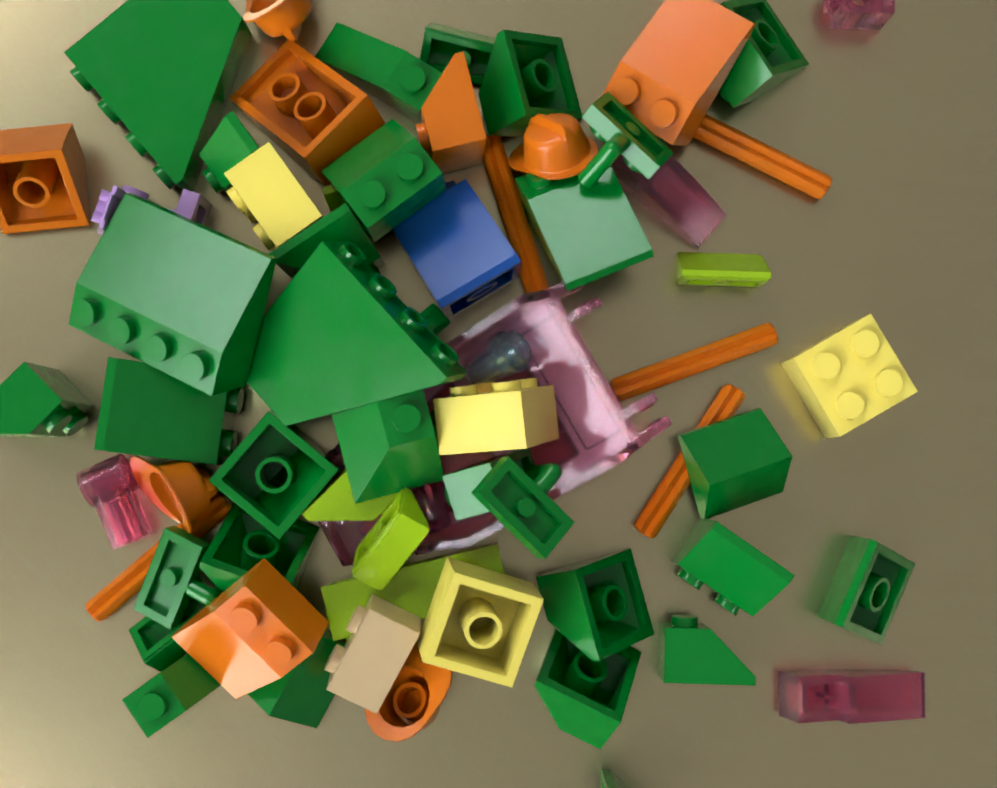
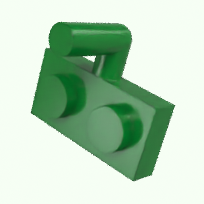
M608 91L592 103L581 117L590 125L592 133L601 141L606 142L578 175L580 183L587 188H592L620 155L623 156L624 162L630 169L637 173H642L649 180L674 153Z
M509 456L501 457L471 492L538 559H546L575 523L547 495L562 476V469L556 463L529 466L524 472Z
M175 525L165 527L133 609L172 629L180 626L190 598L206 606L209 605L222 593L216 585L210 587L198 580L201 573L199 568L200 561L210 544Z

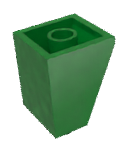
M108 357L94 450L222 465L237 446V431H233L232 428L234 414L240 413L244 399L243 387L210 396L144 362Z

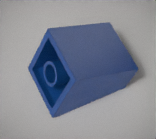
M466 179L458 184L454 180L446 182V190L392 229L435 304L448 319L520 277V258Z

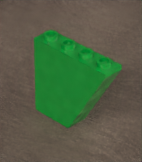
M127 0L64 53L75 65L69 72L87 92L94 88L103 98L97 103L99 108L115 125L122 121L130 130L124 137L142 157L149 153L158 163L152 170L169 189L177 185L182 191L183 189L193 191L204 165V161L199 154L218 127L252 33L242 16L228 0Z
M322 241L262 317L247 383L285 426L461 380L468 373L459 364V357L455 350L445 342L438 341L426 328L428 324L425 318L415 309L407 307L396 295L397 290L393 283L386 277L376 274L365 262L367 258L364 252L349 241Z

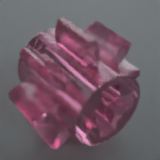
M427 482L423 486L410 489L428 522V534L442 531L450 525L449 512H453V509L446 501L444 483L439 485V482L431 484Z

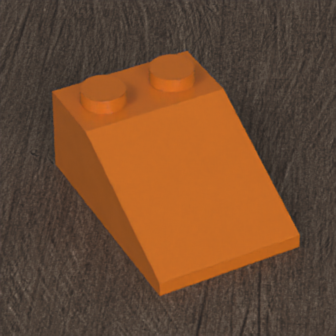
M665 0L620 60L603 95L608 91L654 135L671 145L688 146L756 24L713 0Z
M287 40L229 97L236 107L300 167L324 186H328L330 183L324 177L321 170L386 124L365 92L290 40Z
M263 558L178 629L171 638L237 699L282 678L313 654L329 621Z

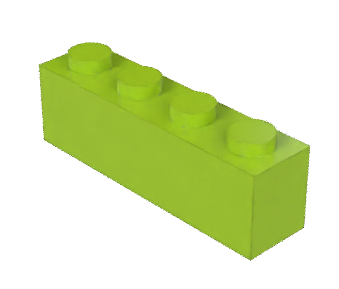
M498 541L404 564L382 590H376L354 577L327 583L322 586L321 591L333 641L345 638L347 642L351 632L345 629L354 609L358 604L365 607L372 594L421 619H425L447 557L505 574Z

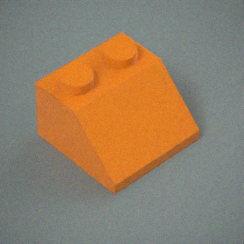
M464 51L453 55L421 107V123L415 124L417 141L442 173L481 165L486 144V135Z
M73 123L0 130V229L2 233L9 234L89 225L90 208L86 161Z

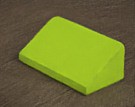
M678 252L676 255L675 283H678V285L761 287L771 279V270L764 257L759 254Z
M405 487L400 490L356 547L352 577L376 590L385 588L429 533L428 522L410 489Z

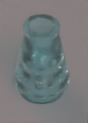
M511 330L508 333L501 331L471 362L464 366V369L468 372L465 376L471 384L492 382L522 372L533 357L530 345L524 336L516 330Z

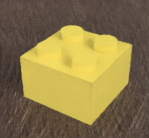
M270 142L224 173L233 186L226 191L251 223L259 222L252 229L271 252L323 218Z
M872 314L849 323L781 363L824 438L841 437L918 392Z
M537 377L449 387L450 396L433 399L439 455L527 449L559 439L554 385L538 386Z
M447 557L417 641L422 662L513 687L544 598L532 582Z

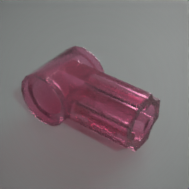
M117 454L77 472L79 489L87 503L91 507L96 508L113 550L153 534L135 492L138 483L132 473L129 461L123 454Z

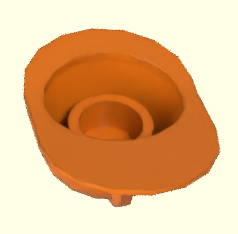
M246 0L243 20L247 23L253 22L270 37L274 38L284 35L288 40L294 42L298 40L302 23L312 11V1Z
M565 113L537 114L530 119L524 133L523 143L511 152L508 163L509 167L517 171L529 173L547 180H561L580 174L597 154L598 147L595 141L585 135L579 121L573 116Z
M137 455L130 458L132 473L145 495L158 509L178 522L187 533H191L192 527L190 523L208 510L210 499L218 492V488L209 482L211 476L204 469L195 467L190 461L174 460L155 466Z
M417 641L378 713L375 714L365 709L366 720L373 733L387 741L399 742L412 738L420 730L427 728L433 723L440 712L441 703L451 686L453 671L423 663Z

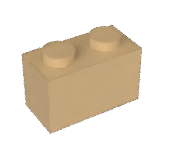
M372 594L365 607L358 604L354 609L345 629L351 632L344 647L338 644L335 645L324 670L330 672L327 691L377 714L420 635L421 618Z

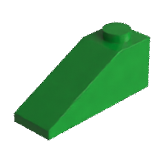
M338 22L315 55L317 59L346 80L418 124L421 123V107L442 75V72L409 52Z

